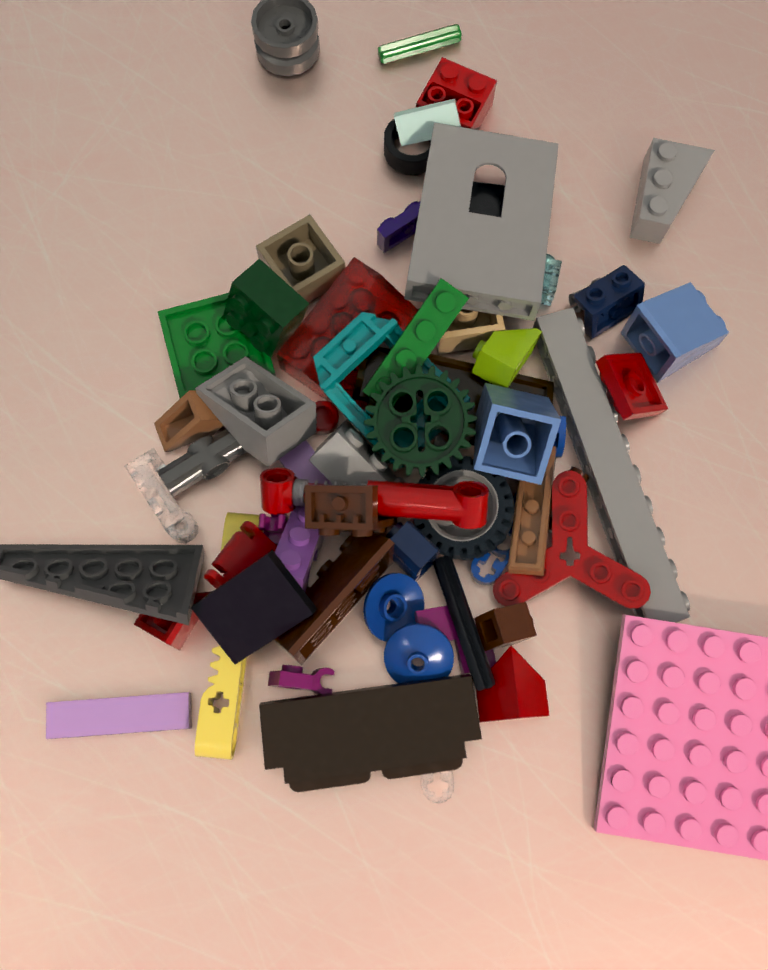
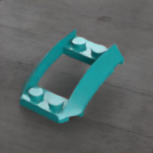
M361 312L313 356L320 389L367 439L366 435L374 430V428L364 425V420L370 419V417L339 383L381 343L384 342L391 350L403 330L394 318L388 320L377 318L376 314ZM428 358L421 366L423 373L426 374L430 367L434 365ZM435 366V376L440 377L443 372ZM432 396L427 402L429 408L433 411L439 412L447 407L446 400L441 396ZM467 396L464 399V403L470 402L471 398ZM423 399L417 403L416 420L411 421V423H417L419 451L425 447V423L430 422V420H425L423 416ZM437 429L432 431L428 436L429 441H431L442 430ZM400 431L394 437L395 444L402 448L409 447L414 441L412 434L408 431ZM368 440L373 446L378 442V440Z

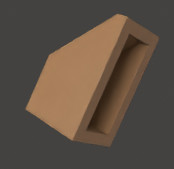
M189 390L154 423L165 452H171L194 443L202 437L212 436L224 426L196 394V390Z

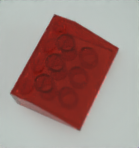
M354 257L278 351L277 358L280 369L332 403L320 389L313 356L361 312L376 314L377 318L388 320L394 318L398 322L399 327L404 331L418 309L409 300L404 299V296L380 273ZM359 365L339 383L351 398ZM353 399L364 411H366L365 407L367 406L368 402Z

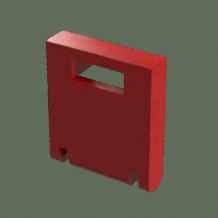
M245 521L240 527L241 531L234 533L211 565L220 573H224L223 576L213 569H208L204 574V578L213 587L218 588L269 551H276L277 545L252 522Z

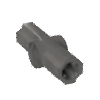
M225 429L214 437L210 435L198 439L189 446L186 454L157 472L173 497L202 479L209 480L219 476L230 466L231 461L247 451Z

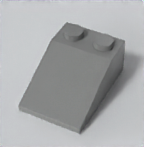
M246 356L195 388L196 394L242 448L267 467L316 433V403Z

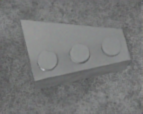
M653 138L643 160L630 238L661 243L715 150Z
M348 419L319 445L309 459L333 485L335 481L337 485H343L344 482H346V485H353L354 482L356 485H361L362 483L367 484L368 480L406 482L401 477H397L388 467L387 463L383 464L381 462L382 457L377 453H373L372 447Z

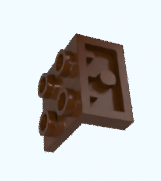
M305 485V529H318V535L334 536L340 535V532H351V536L370 537L373 536V533H385L386 527L397 524V517H378V485Z

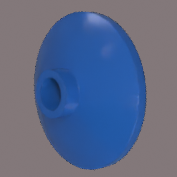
M389 573L380 577L370 587L364 601L363 613L369 631L376 638L387 642L390 636L399 628L416 623L414 612L424 610V596L418 583L406 574ZM390 601V608L387 610V604Z
M413 623L399 628L390 636L384 650V663L389 675L397 683L448 677L454 663V652L449 639L439 629L428 624ZM414 658H421L424 664L416 666L412 663V660Z

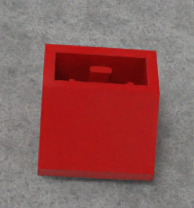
M442 57L419 97L416 107L455 99L461 127L477 129L482 125L493 104L497 80Z

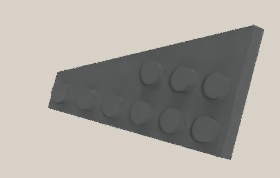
M0 544V579L189 625L192 614L191 607L194 605L204 559L203 545Z

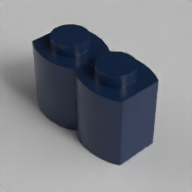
M407 521L404 525L398 522L386 535V538L391 539L395 543L393 561L416 582L433 566V562L438 558V554L441 551L411 521Z

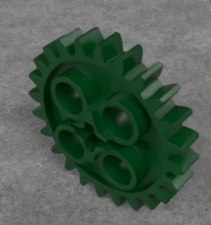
M417 364L415 374H410L407 367L404 366L402 371L403 377L398 378L391 372L390 385L382 381L378 383L382 394H370L376 406L370 405L365 407L366 412L373 415V418L364 420V425L374 428V430L369 432L366 437L367 440H378L373 446L372 451L373 453L382 450L385 452L381 458L383 464L391 459L394 460V472L403 465L406 466L407 477L411 475L414 468L419 470L421 478H424L426 468H431L434 475L437 476L439 474L438 465L443 464L445 468L450 470L452 468L451 457L458 461L463 459L458 449H470L471 444L464 438L476 435V431L469 428L468 424L477 422V416L468 415L467 413L475 407V402L464 403L469 390L466 389L458 392L456 389L460 379L457 378L451 383L447 382V370L438 377L435 376L434 365L430 367L427 374L423 373L420 364ZM418 391L423 393L424 419L430 420L424 426L425 450L423 452L418 450L417 423H411V421L417 418L416 393ZM432 396L443 397L447 402V407L439 412L430 409L427 402ZM399 397H407L412 402V407L409 411L401 413L393 408L394 401ZM437 429L443 430L448 435V442L444 446H435L429 441V434ZM398 432H410L414 438L413 443L405 448L397 446L394 442V437Z

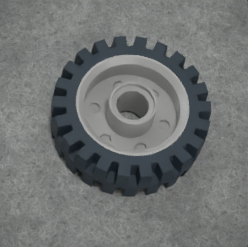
M463 456L461 461L451 457L452 468L450 470L445 468L443 464L438 465L439 474L435 476L431 468H429L425 472L426 476L423 479L420 478L418 483L454 486L463 481H476L485 484L489 489L486 524L477 529H464L454 525L452 521L415 518L413 520L415 526L441 550L439 554L452 557L455 560L480 558L484 554L494 551L499 544L503 543L508 532H510L514 519L513 495L504 476L474 470V459L469 456Z

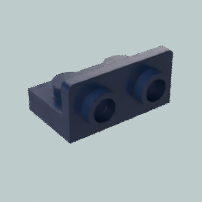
M620 266L574 295V302L584 311L585 333L591 339L629 317L635 307L643 302L645 283L627 266Z

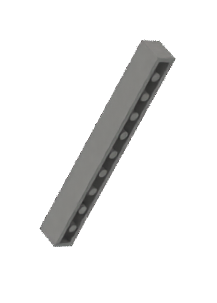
M573 308L536 317L533 328L542 331L536 345L549 381L554 382V394L562 416H566V427L583 474L586 473L590 478L587 485L616 562L643 576L650 585L651 594L648 602L638 609H633L634 614L637 617L675 623L690 617L688 597L679 589L676 581L678 576L676 566L673 560L667 557L664 549V534L660 527H656L652 517V502L647 495L644 496L640 486V471L635 464H632L628 454L630 451L628 439L624 434L620 433L617 425V411L613 404H609L606 396L607 386L602 382L595 367V352L591 346H587L584 338V323L580 317L577 318Z

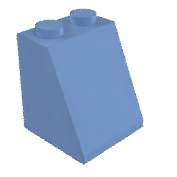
M690 282L638 304L622 329L621 334L635 353H642L652 376L658 383L717 347L729 334V331L726 329L723 319L716 315L709 307L703 293L696 290Z
M484 383L476 412L477 422L475 424L473 469L541 485L561 423L559 414L549 397Z

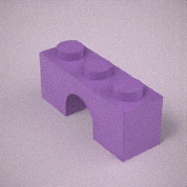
M296 505V508L291 511L275 554L306 592L312 561H317L325 536L318 535V529H305V506Z

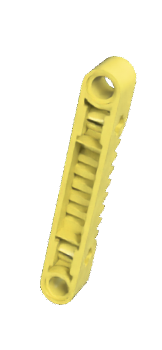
M228 512L224 523L221 551L234 533L241 531L240 527L245 521H250L258 527L259 515ZM221 646L212 648V653L219 656L220 659L210 663V667L216 669L218 674L208 677V681L214 685L207 688L200 700L195 737V756L232 760L237 742L247 657L234 664ZM221 694H223V698L229 700L228 707H222L221 713H219V708L213 706V702L220 699Z

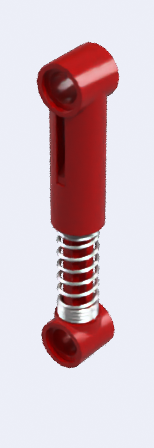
M287 468L267 469L260 474L261 507L263 511L277 515L293 511L296 505L305 506V485L318 484V481L309 483L308 479H298L295 473ZM368 480L367 484H361L378 485V516L452 521L454 525L464 529L481 528L487 522L489 489L480 482L463 481L454 486ZM325 481L323 485H332V484H328V482Z

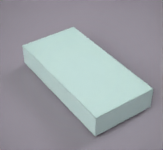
M455 99L394 113L401 146L431 140L434 123L461 127Z

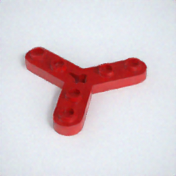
M568 470L561 472L556 476L552 484V546L546 549L544 576L513 574L507 571L498 577L493 585L495 599L503 606L527 602L572 577L623 607L638 609L644 606L651 594L648 581L640 574L588 546V507L585 479L576 471ZM568 538H572L574 552L581 555L580 559L574 560V565L568 566L567 561L560 558L561 554L567 552Z

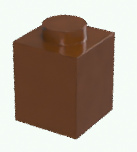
M526 602L496 608L474 618L485 651L517 644L537 636L533 618L530 615Z

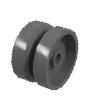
M261 0L253 10L251 25L259 62L266 70L281 76L298 75L310 69L318 59L320 49L318 18L312 4L308 0Z

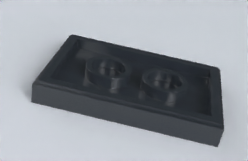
M273 550L266 553L191 607L234 664L242 661L307 619L318 609Z

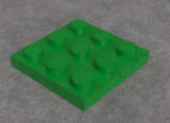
M229 293L158 311L180 398L189 390H196V387L245 356L276 376L271 358L266 353L258 351L252 345L250 339L240 330L232 328L223 316Z

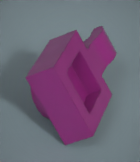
M261 513L259 514L258 528L264 531V534L278 546L287 524L288 516L287 514H271V517H268L266 514Z
M282 665V670L270 671L268 686L308 690L318 695L332 693V689L321 686L320 679L323 675H334L335 671L331 668H319L309 675L302 674L303 667Z

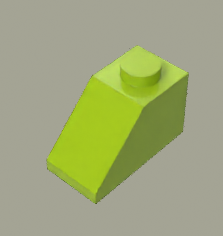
M537 328L494 331L487 342L481 340L472 355V358L476 359L472 373L493 385L508 388L532 354L542 331Z

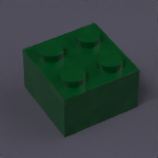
M258 259L232 282L223 316L232 328L240 330L246 335L258 351L264 352L272 358L297 335L310 303L262 260Z

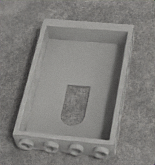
M434 123L404 299L424 302L438 280L442 278L469 298L462 309L531 321L535 320L542 300L558 143ZM483 165H494L505 174L506 182L501 217L469 212L474 173Z

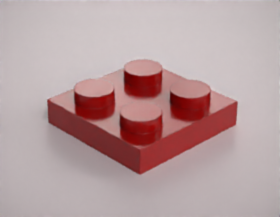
M642 353L604 355L595 361L600 371V378L607 386L614 400V408L623 420L656 416L668 410Z

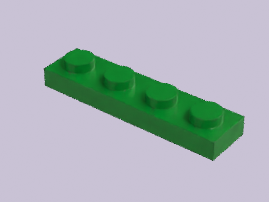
M440 278L362 392L368 396L371 393L381 395L382 391L378 383L382 381L390 385L391 372L398 378L403 377L402 371L404 366L407 367L410 374H415L417 364L423 365L469 298Z

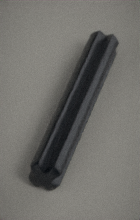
M449 556L439 557L435 559L433 566L477 691L492 688L496 682L453 559Z

